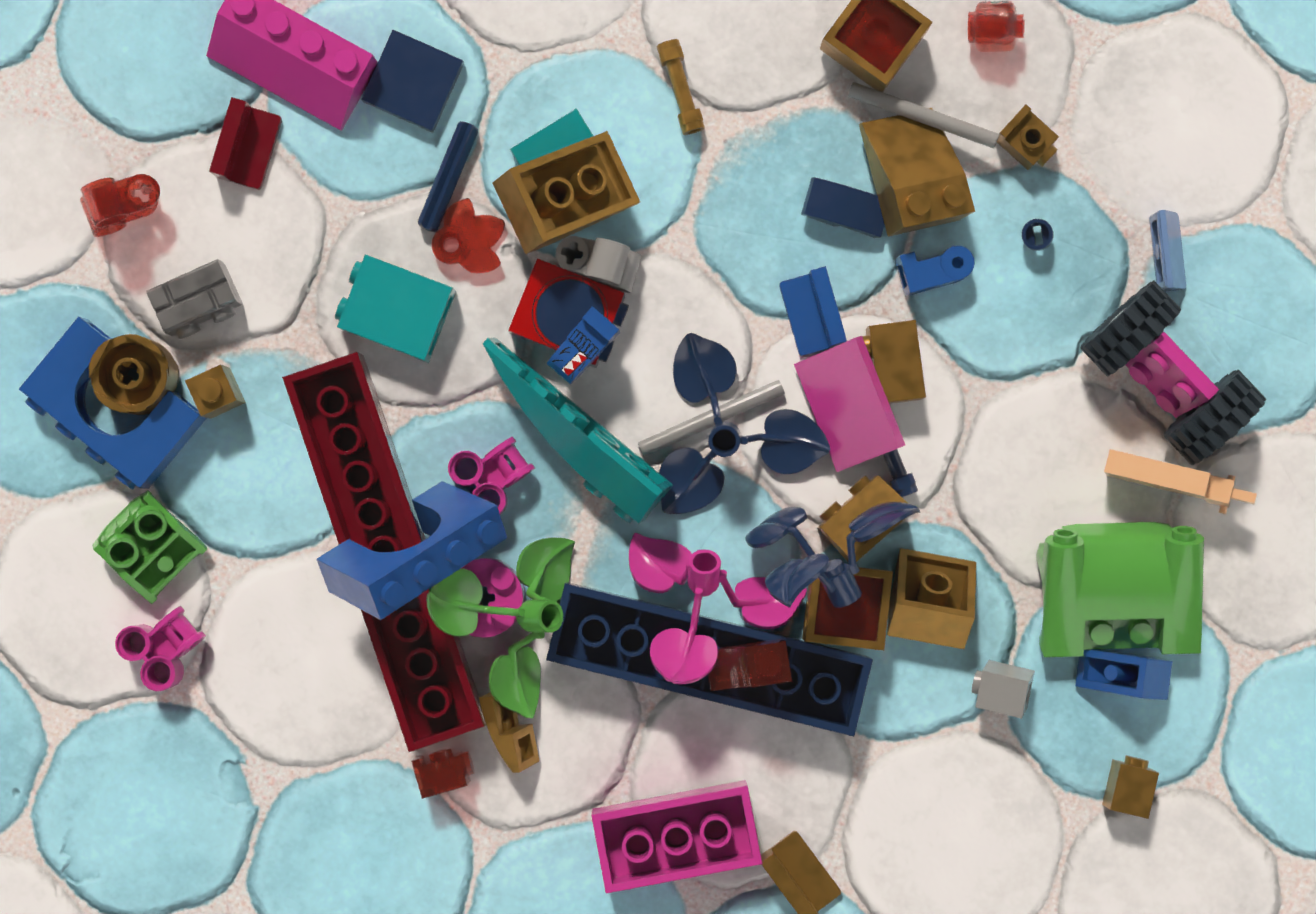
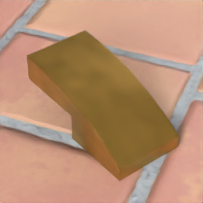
M491 692L479 697L481 710L490 736L513 773H520L539 762L533 724H519L517 713L501 706L494 699Z

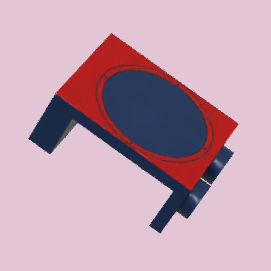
M537 258L508 331L510 334L524 340L529 339L557 350L592 306L612 324L621 327L629 305L623 303L625 293ZM612 341L590 366L597 368L599 361L606 363L615 341Z

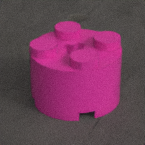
M480 558L462 567V569L473 572L481 585L487 587L488 593L495 595V600L489 602L488 606L518 609L526 601L525 587L517 578L516 571L507 563L494 558ZM478 612L476 630L469 635L485 638L501 634L517 621L516 616Z

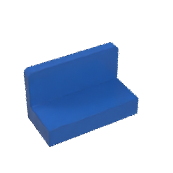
M826 266L810 270L809 274L785 280L779 284L800 356L830 349L847 341Z

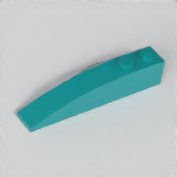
M487 338L483 345L503 382L525 415L551 447L585 479L584 487L598 498H602L603 495L615 504L613 507L614 512L626 522L631 523L635 520L639 524L645 521L673 484L497 338Z

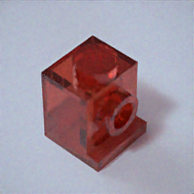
M446 748L428 754L430 761L425 762L423 755L416 756L411 761L422 799L468 786L471 782L469 775L475 774L469 751L453 754L451 748Z

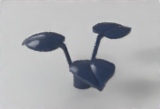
M688 333L677 348L673 363V379L678 392L689 402H700L709 395L715 426L708 438L711 451L705 458H703L698 450L685 447L674 450L664 459L659 473L673 484L661 500L662 511L667 514L693 512L712 503L722 491L725 476L720 467L710 462L717 455L720 457L733 455L738 450L740 444L745 445L750 442L764 441L761 447L762 459L771 470L780 474L801 472L830 452L829 442L822 429L811 418L793 409H780L770 413L764 423L765 434L758 433L742 436L735 424L723 422L716 393L725 392L733 385L737 373L736 362L730 351L723 345L695 333Z
M886 502L875 505L858 515L849 524L851 533L846 537L849 564L843 563L841 559L830 561L829 557L825 554H815L796 528L808 517L805 510L800 507H787L773 513L759 526L746 535L745 540L750 547L762 548L779 541L787 533L794 536L807 554V557L803 560H790L774 569L765 581L768 591L777 601L790 608L800 592L819 578L832 605L836 608H841L852 604L862 595V591L854 577V574L860 571L856 563L855 542H863L874 538L910 515L921 512L915 505L902 502Z

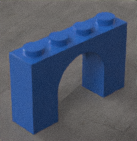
M78 316L21 385L19 390L28 396L25 403L42 416L48 413L58 421L55 427L63 435L71 440L78 437L88 446L85 452L91 458L102 465L107 461L117 469L118 472L115 474V477L124 485L133 490L136 486L149 489L207 418L201 417L198 409L179 393L168 391L144 422L136 429L121 435H111L98 428L90 418L85 403L86 389L91 379L89 378V364L97 348L103 342L112 338L90 320Z
M441 481L412 499L422 532L429 535V538L415 546L395 552H375L347 539L316 559L328 592L380 620L507 539L497 505Z

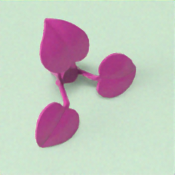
M634 533L631 539L629 568L634 581L641 588L653 593H665L672 589L675 582L679 585H684L687 581L689 588L695 594L689 632L687 633L678 628L664 630L655 636L650 646V659L653 666L666 681H670L673 684H689L699 681L708 675L716 664L718 648L715 640L709 636L696 635L702 597L709 596L719 587V582L733 607L742 608L743 620L749 625L760 629H775L785 625L792 619L806 596L807 588L800 592L789 608L770 594L765 583L767 577L745 579L736 585L734 593L726 578L727 571L720 570L721 559L715 552L703 549L692 554L686 547L676 542L649 538L638 533Z

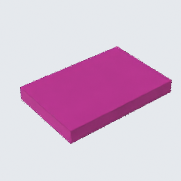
M862 336L853 338L794 364L816 422L829 442V454L836 472L905 446Z

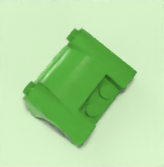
M1159 522L1073 524L1062 526V529L1055 530L1053 535L1045 539L1044 543L1039 544L1036 561L1040 570L1043 591V623L1039 636V646L1044 657L1084 656V650L1127 648H1159L1161 654L1201 653L1204 537L1198 534L1195 528L1189 526H1176L1173 528L1167 523Z

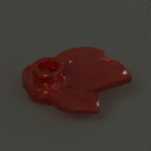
M469 198L457 201L445 212L444 227L439 229L432 239L433 253L442 263L449 265L459 263L470 273L481 274L493 271L501 265V262L491 248L501 238L505 222L492 215L475 216V210ZM455 239L458 241L459 247L455 252H447L444 246L447 240Z

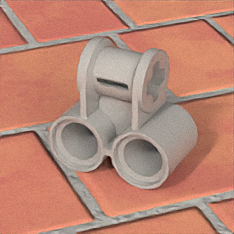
M578 236L566 237L558 244L556 259L562 268L618 291L632 292L642 255L631 251L629 246L604 238H596L594 241ZM583 254L581 259L574 260L575 255Z

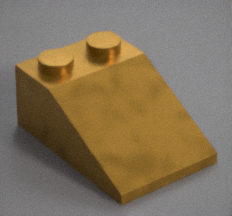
M901 115L859 124L888 237L959 221L975 212L966 174L943 130Z
M608 131L513 167L492 182L525 254L562 240L640 203L639 197Z

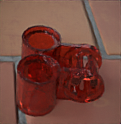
M136 174L118 181L111 177L88 183L80 189L82 193L80 202L94 237L110 235L125 228L127 222L153 214L157 209L160 196L159 184L153 177L146 174ZM141 190L143 195L149 194L148 201L142 202L140 197H134L135 191Z

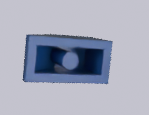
M1093 649L1084 650V656H1079L1075 686L1137 698L1168 700L1173 661Z

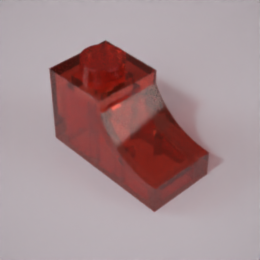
M781 638L718 648L716 664L708 674L711 691L740 687H758L792 681L786 641Z

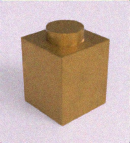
M220 364L185 380L201 417L211 419L246 403L231 369L227 366Z
M1126 755L1124 762L1112 759L1102 805L1113 811L1149 819L1159 772L1148 768L1149 761Z

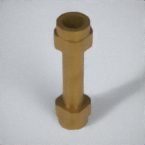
M672 39L658 44L656 47L661 65L667 66L679 106L680 114H678L677 118L683 135H690L704 130L705 126L700 108L695 109L681 63L684 60V54L679 40Z

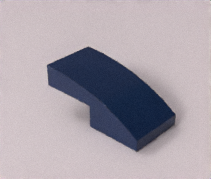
M816 177L811 178L801 215L831 226H842L873 238H881L885 224L877 195Z

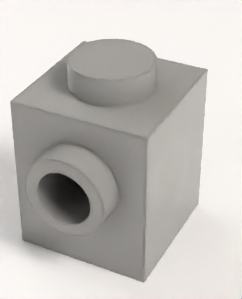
M988 660L982 671L977 670L974 676L971 692L978 694L975 707L1022 719L1028 708L1035 671Z

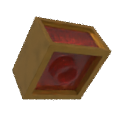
M851 0L824 36L820 50L875 90L884 92L926 35L932 21L903 0Z
M858 567L860 571L854 574V577L862 591V595L852 604L841 608H836L832 605L820 579L817 578L808 585L802 639L805 642L884 651L893 572Z

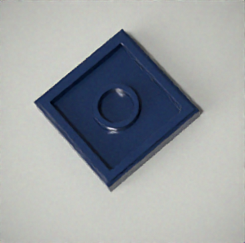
M392 30L361 100L366 104L433 133L463 68L464 61L396 30Z

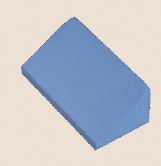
M1159 210L1149 218L1156 283L1165 292L1183 290L1186 288V277L1179 216L1176 212Z

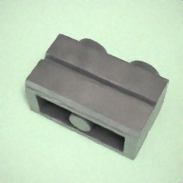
M219 259L146 291L165 334L170 336L177 334L179 339L199 332L201 329L198 324L213 319L214 323H218L233 317L236 314L234 308L243 305L226 265Z

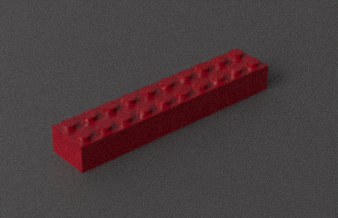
M355 352L282 377L338 544L350 539L375 552H395L410 548L426 540L414 509L412 496L364 355ZM429 589L381 620L361 610L409 752L482 728L486 725L481 710L479 694L459 636H451L441 631L429 615L427 608Z

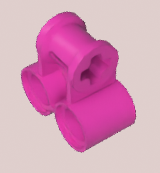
M513 436L488 452L483 459L471 451H460L450 459L448 464V472L454 482L464 487L476 485L472 493L473 495L480 497L486 490L496 491L500 496V504L498 506L500 515L505 511L508 504L507 495L503 489L514 485L535 469L532 463L528 464L515 447L516 440ZM505 455H507L510 458V460L516 467L515 470H513L509 463L506 461V459L504 458ZM465 458H471L477 464V473L469 480L461 479L456 472L458 463Z
M181 606L161 619L154 628L146 624L128 626L122 629L116 637L115 647L123 659L129 661L143 659L145 661L140 675L143 684L150 690L163 691L178 685L184 675V666L179 658L191 651L206 637L202 631L197 632L183 615L185 610ZM134 632L140 633L145 639V647L141 653L135 652L130 646V638ZM158 662L165 663L170 669V678L166 683L159 681L155 676L154 670Z

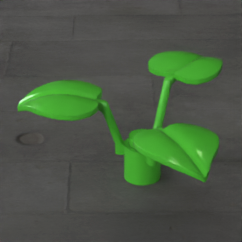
M551 537L539 539L530 543L522 550L517 561L516 575L519 581L528 587L526 595L532 600L525 601L518 609L479 605L483 594L482 585L473 572L462 568L429 588L427 594V608L432 621L441 631L451 636H466L473 633L478 623V612L516 616L518 624L525 631L532 632L510 645L508 648L509 655L497 657L491 666L489 674V688L494 699L504 708L525 718H534L541 682V668L538 656L531 647L525 645L535 639H543L545 637L544 632H555L562 625L563 610L557 601L561 599L564 585L570 579L571 555L575 545V541L566 538Z

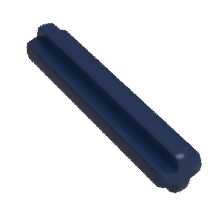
M460 121L457 124L418 219V225L423 229L436 232L441 224L478 134L477 127L470 123Z

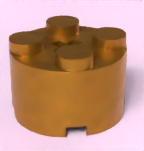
M127 334L103 342L94 352L89 364V378H91L93 391L97 399L106 407L118 412L133 415L150 414L168 391L175 392L177 387L179 369L171 353L160 343L139 335ZM130 369L137 370L139 374L137 381H132L133 378L128 375Z

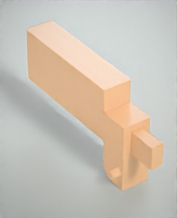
M1112 449L1109 451L1104 470L1106 476L1204 499L1208 503L1219 505V513L1226 514L1231 499L1254 505L1257 496L1256 493L1234 488L1236 476L1228 475L1226 479L1213 476L1208 472Z

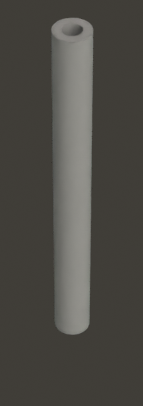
M855 82L852 83L848 97L993 149L1000 135Z
M779 380L774 381L719 406L722 420L725 421L785 394ZM709 410L638 442L643 456H647L714 426L713 411Z

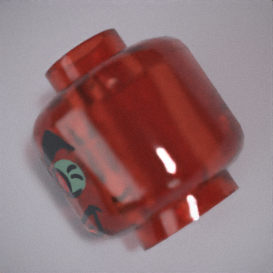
M982 1L977 4L975 12L968 13L969 43H975L976 49L980 52H1009L1014 49L1017 38H1024V14H1017L1016 6L1011 1Z

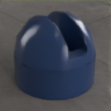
M1043 219L1030 220L1022 229V240L1031 250H1044L1053 241V229ZM1035 226H1041L1042 245H1036V236L1033 229Z

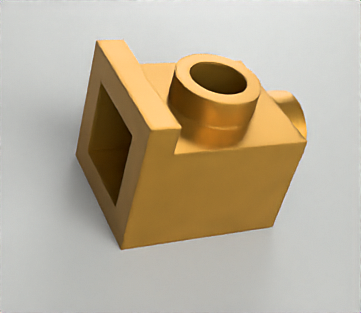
M1025 104L999 133L997 143L1023 167L1029 170L1036 162L1043 167L1058 149L1053 143L1059 136L1030 111L1031 108ZM1027 132H1031L1038 138L1037 144H1030L1026 141L1025 135Z

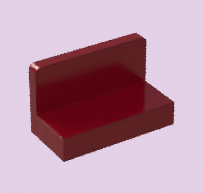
M231 97L209 172L216 178L260 190L263 186L282 118L279 115L253 108L244 100Z

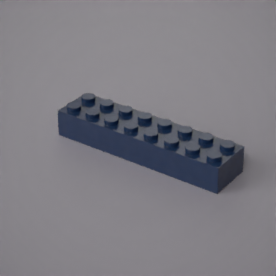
M570 582L565 583L560 601V606L563 610V622L560 628L552 633L546 658L547 661L855 736L873 662L872 658L699 615L696 635L709 636L715 640L718 648L716 664L711 672L699 681L689 684H673L670 681H666L653 666L650 659V646L655 636L664 630L678 628L688 633L691 623V612Z

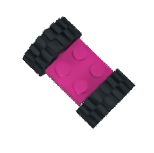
M1153 280L1141 288L1135 295L1131 296L1104 323L1097 327L1080 348L1107 377L1114 374L1124 365L1128 367L1132 378L1139 384L1145 385L1156 397L1157 404L1176 418V421L1165 431L1164 437L1190 465H1194L1195 463H1200L1204 458H1208L1216 449H1220L1225 445L1226 441L1233 438L1242 427H1245L1250 422V419L1260 411L1259 409L1264 406L1266 398L1238 369L1232 371L1229 375H1225L1219 382L1214 384L1178 345L1163 332L1164 328L1170 325L1174 318L1178 316L1181 308Z

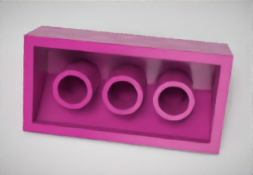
M224 0L217 12L206 54L208 58L340 131L343 130L365 91L378 63L373 54L275 0Z

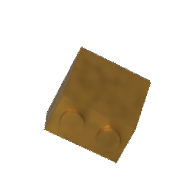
M866 475L863 476L848 490L853 495L842 506L835 501L819 516L824 522L817 528L847 562L846 537L851 533L849 524L852 520L867 509L881 503H907L879 475L874 476L871 480ZM903 520L874 538L863 542L856 541V562Z
M900 548L889 603L887 635L964 649L975 619L976 562Z

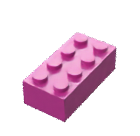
M746 780L598 807L592 810V822L606 893L762 864Z

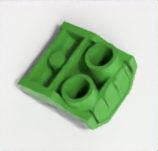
M149 490L134 498L103 529L92 545L93 550L126 583L151 604L157 600L159 593L196 556L202 555L207 550V546L154 498Z

